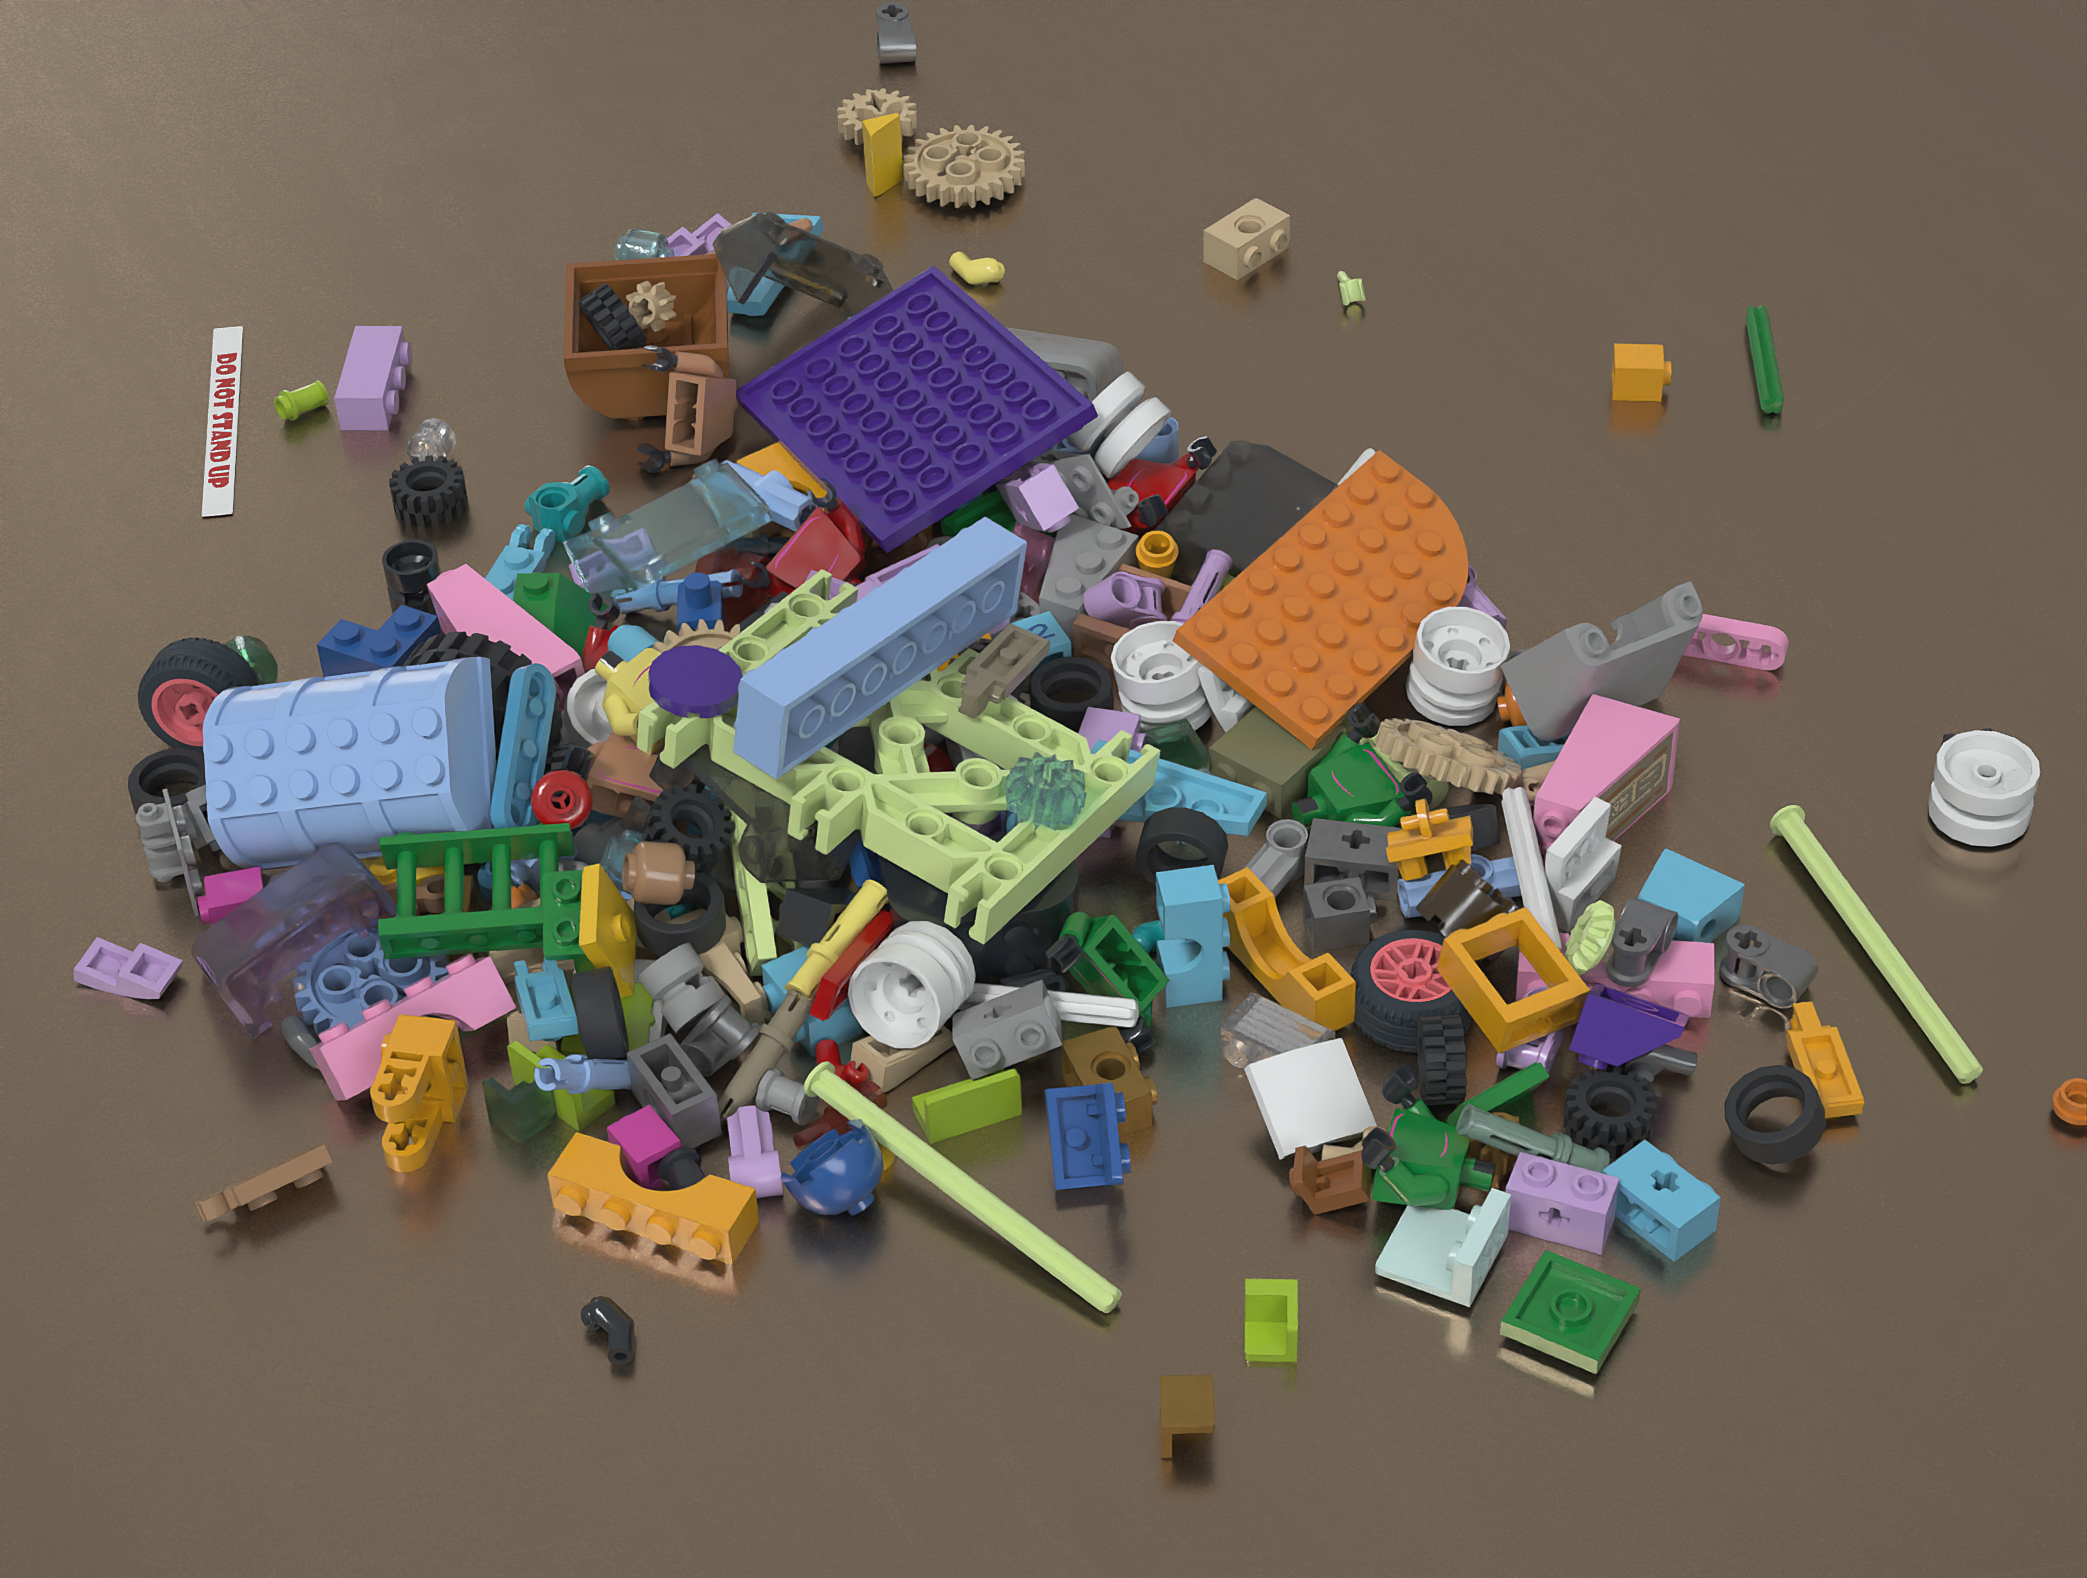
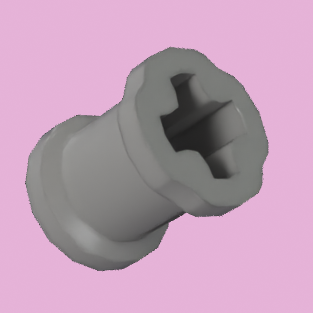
M774 1068L768 1070L758 1086L755 1101L758 1109L765 1112L773 1109L791 1116L794 1123L802 1126L806 1125L814 1116L820 1097L818 1095L809 1097L804 1093V1084L784 1077L782 1070Z

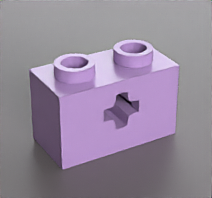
M1029 461L1015 470L1010 476L995 483L1020 527L1037 531H1045L1047 529L1051 533L1071 521L1068 515L1079 509L1054 464Z
M1520 1152L1505 1190L1506 1193L1511 1194L1508 1230L1602 1255L1615 1219L1619 1178Z

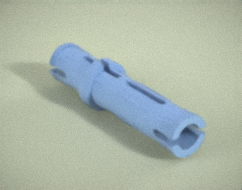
M733 569L727 572L708 575L710 581L717 580L722 583L724 598H736L742 595L743 584L726 586L728 582L739 581L738 575L740 573L738 570ZM665 578L652 579L649 584L617 588L616 599L632 598V601L618 603L620 612L628 614L646 609H654L656 612L668 611L671 606L677 605L678 585L684 582V579L666 581Z
M570 1055L564 1060L545 1058L540 1060L538 1064L549 1068L536 1067L534 1071L536 1084L539 1088L547 1091L568 1089L567 1092L570 1094H584L590 1089L632 1090L627 1059L587 1060L585 1055Z

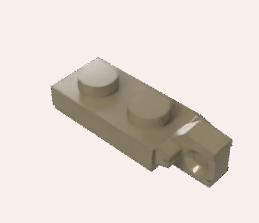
M1009 623L966 667L965 677L961 682V688H963L961 694H963L958 712L975 719L986 709L989 701L999 704L1002 699L1005 700L1048 655L1050 641Z

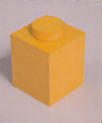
M1614 343L1611 372L1612 400L1661 402L1663 385L1670 386L1671 361H1664L1663 345Z

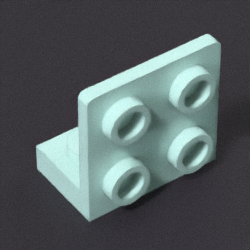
M1492 1188L1483 1206L1475 1205L1470 1215L1455 1209L1442 1210L1407 1205L1375 1264V1273L1470 1307L1508 1235L1511 1194Z

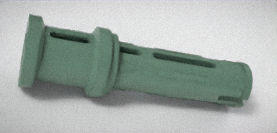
M1467 1104L1464 1107L1457 1122L1456 1131H1458V1135L1469 1137L1515 1156L1523 1152L1602 1173L1609 1166L1610 1157L1605 1149L1596 1148L1591 1150L1575 1144L1571 1141L1570 1136L1564 1133L1553 1134L1552 1136L1545 1135L1514 1121H1509L1476 1108L1472 1104Z

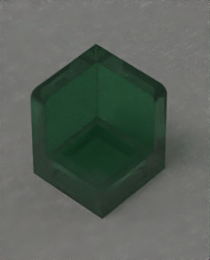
M1187 718L1145 730V745L1149 744L1161 750L1160 759L1208 774L1207 749Z
M491 1076L482 1082L489 1120L520 1145L558 1118L554 1092L539 1088L535 1080L530 1084L523 1080L511 1090L506 1089Z

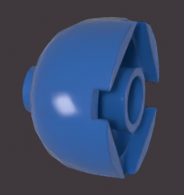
M854 1119L847 1122L852 1130L841 1136L835 1128L822 1135L790 1162L795 1170L792 1176L784 1172L782 1173V1183L805 1209L817 1215H837L846 1210L850 1215H855L868 1207L875 1199L871 1192L881 1180L884 1164L882 1152L873 1134L862 1119Z

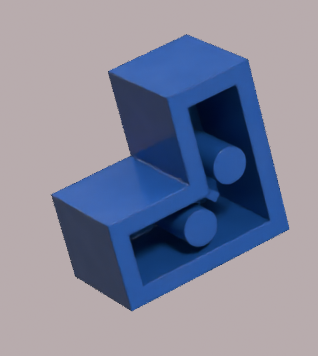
M401 605L378 630L340 619L317 644L323 677L403 666L420 643H425L428 638L441 634L438 616Z

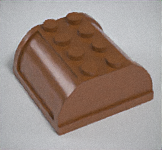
M725 253L566 264L564 365L571 387L586 405L598 413L613 419L624 418L628 421H638L645 416L664 415L667 417L669 374L674 372L673 367H669L664 372L644 368L642 363L652 365L657 360L656 352L644 349L647 345L666 348L670 351L671 355H674L676 351L707 355L722 368L723 377L727 378L729 349L727 264ZM649 281L653 287L658 283L664 282L665 289L671 295L676 296L673 311L677 316L668 321L665 320L666 328L654 332L651 325L642 329L647 338V343L638 349L610 351L608 346L601 340V337L594 331L593 326L588 322L586 315L578 304L579 300L603 283H607L629 310L630 302L626 299V296L638 292V284Z

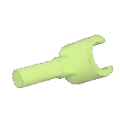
M1344 271L1338 272L1337 278L1340 281L1339 286L1343 305H1349L1353 301H1366L1362 278L1350 279Z

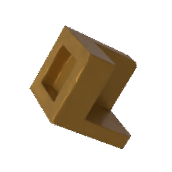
M1213 1374L1160 1375L1161 1458H1172V1434L1212 1433L1215 1431Z

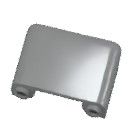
M1005 327L1091 402L1123 374L1122 356L1118 349L1109 343Z
M1689 581L1670 589L1664 595L1637 610L1610 622L1613 630L1618 629L1616 640L1611 645H1609L1605 635L1598 627L1590 623H1580L1564 629L1501 664L1500 667L1533 735L1545 742L1555 741L1570 735L1592 694L1637 707L1658 698L1664 693L1703 618V608L1692 582Z

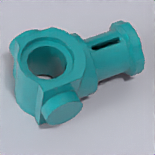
M587 465L578 472V477L571 483H545L530 494L525 503L526 514L532 516L533 529L539 531V534L544 528L552 529L556 534L555 541L565 544L583 529L588 506L596 499L601 500L610 493L609 482L599 469Z

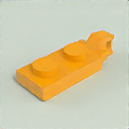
M1812 1001L1793 1003V1018L1790 1019L1792 1030L1786 1031L1787 1048L1794 1067L1810 1077L1817 1089L1825 1109V1118L1862 1114L1864 1098L1837 1027H1831L1830 1025L1821 1026Z

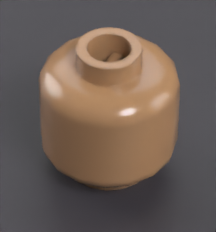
M642 841L634 847L633 852H626L624 856L622 886L625 891H630L632 898L638 903L674 905L682 898L684 889H692L695 877L694 862L686 860L685 852L679 844Z

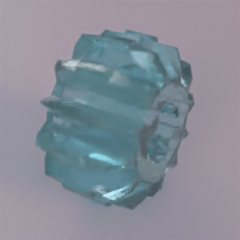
M1035 752L1032 759L1019 757L1017 764L1010 768V773L1006 777L1004 789L1006 790L1007 810L1017 814L1019 823L1032 822L1035 830L1040 825H1047L1054 831H1056L1060 823L1072 825L1074 818L1081 813V808L1085 805L1087 793L1085 792L1084 772L1074 769L1073 760H1058L1056 753L1051 757H1043L1038 752Z

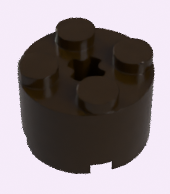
M1463 859L1457 865L1452 864L1415 907L1428 921L1432 919L1436 922L1440 932L1446 937L1456 930L1470 929L1486 923L1498 914H1509L1520 909L1519 905L1499 888H1496L1490 894L1494 887ZM1506 949L1476 960V962L1482 963L1489 970Z

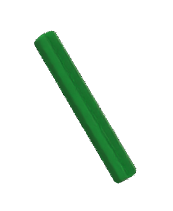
M1751 305L1746 310L1747 316L1745 319L1761 409L1766 414L1771 412L1778 414L1783 410V402L1785 400L1768 309L1763 305L1759 307Z

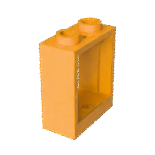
M1527 907L1509 914H1498L1486 923L1470 929L1456 930L1447 938H1444L1437 970L1499 1054L1579 1022L1590 989ZM1516 945L1549 989L1507 1005L1475 961Z

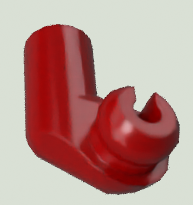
M822 1040L816 1044L817 1066L822 1062L828 1061L835 1067L834 1074L855 1090L861 1092L865 1088L866 1081L869 1079V1071L863 1063L857 1069L855 1068V1061H850L846 1065L841 1064L839 1046L834 1040Z

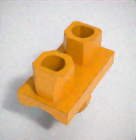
M1426 799L1416 800V815L1400 818L1402 830L1387 833L1388 847H1386V853L1389 863L1396 862L1405 881L1422 878L1428 874L1425 855L1442 852L1446 870L1452 864L1457 865L1461 859L1471 865V846H1473L1471 817L1466 816L1449 820L1447 808L1430 811Z

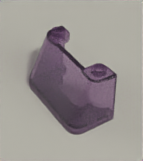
M328 843L318 848L202 932L192 945L191 955L194 962L254 1039L273 1025L267 1016V1006L271 999L276 1003L283 998L274 986L275 982L351 927L362 940L369 935L367 929H378V919L397 916V906L382 883L343 843Z

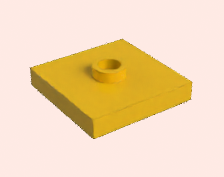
M599 863L586 866L582 871L579 946L596 969L611 967L621 998L634 995L636 923L634 912Z

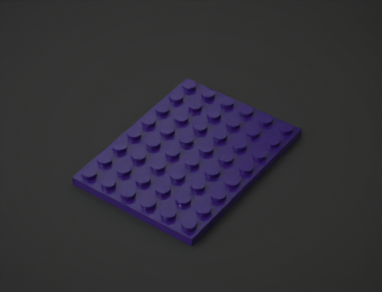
M935 266L930 267L736 390L738 404L788 452L826 493L828 492V487L822 482V478L827 479L835 487L837 492L836 498H840L859 520L860 527L886 553L903 545L914 535L931 524L940 521L948 513L967 501L974 499L979 493L1001 479L1010 476L1015 470L1035 457L1044 454L1049 448L1072 433L1078 432L1086 424L1098 417L1094 404Z

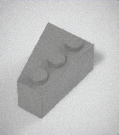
M1070 514L1068 516L1071 521L1058 529L1039 596L1040 614L1050 611L1070 639L1071 647L1073 648V622L1081 613L1088 615L1083 603L1084 593L1088 588L1118 572V568L1122 563L1139 569V562L1136 556L1139 536Z

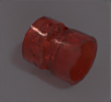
M710 543L701 552L695 573L699 572L710 575L735 569L738 570L741 576L751 581L756 577L757 570L755 566L750 565L747 561L753 560L763 564L765 567L771 561L768 557L745 551L739 557L736 549ZM740 581L726 583L727 587L742 585ZM743 584V593L740 597L724 598V601L728 599L732 605L757 610L764 603L767 596L762 594L759 588H752Z

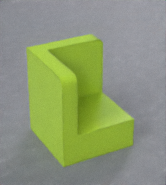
M1245 1279V1359L1247 1361L1297 1362L1298 1279Z

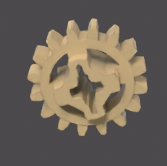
M883 88L880 91L867 89L866 95L863 96L854 93L852 94L853 101L844 99L842 101L843 107H838L837 109L839 133H844L845 140L855 138V145L863 143L862 120L898 113L900 115L901 142L902 135L911 137L913 135L912 129L917 128L916 103H911L910 96L900 98V91L897 90L891 94H886V89Z

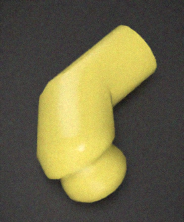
M956 252L949 260L950 267L967 283L973 286L984 285L990 282L998 283L1005 275L1004 265L994 258L987 257L971 260L965 253Z

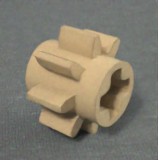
M645 281L637 285L638 292L626 296V299L630 302L629 312L635 317L636 322L642 329L651 325L654 332L666 328L665 320L668 321L677 316L673 311L676 296L671 295L665 289L664 282L652 287L649 281Z

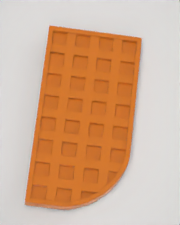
M1378 450L1179 627L1172 641L1313 750L1348 716L1350 710L1355 705L1361 704L1413 654L1416 635L1424 618L1436 610L1446 607H1458L1468 579V555L1463 535L1452 513L1440 497L1406 469Z

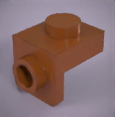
M1304 1145L1295 1148L1294 1168L1290 1169L1289 1179L1295 1195L1299 1198L1302 1197L1313 1214L1317 1215L1370 1201L1372 1168L1363 1163L1361 1157L1362 1150L1317 1162L1308 1147Z

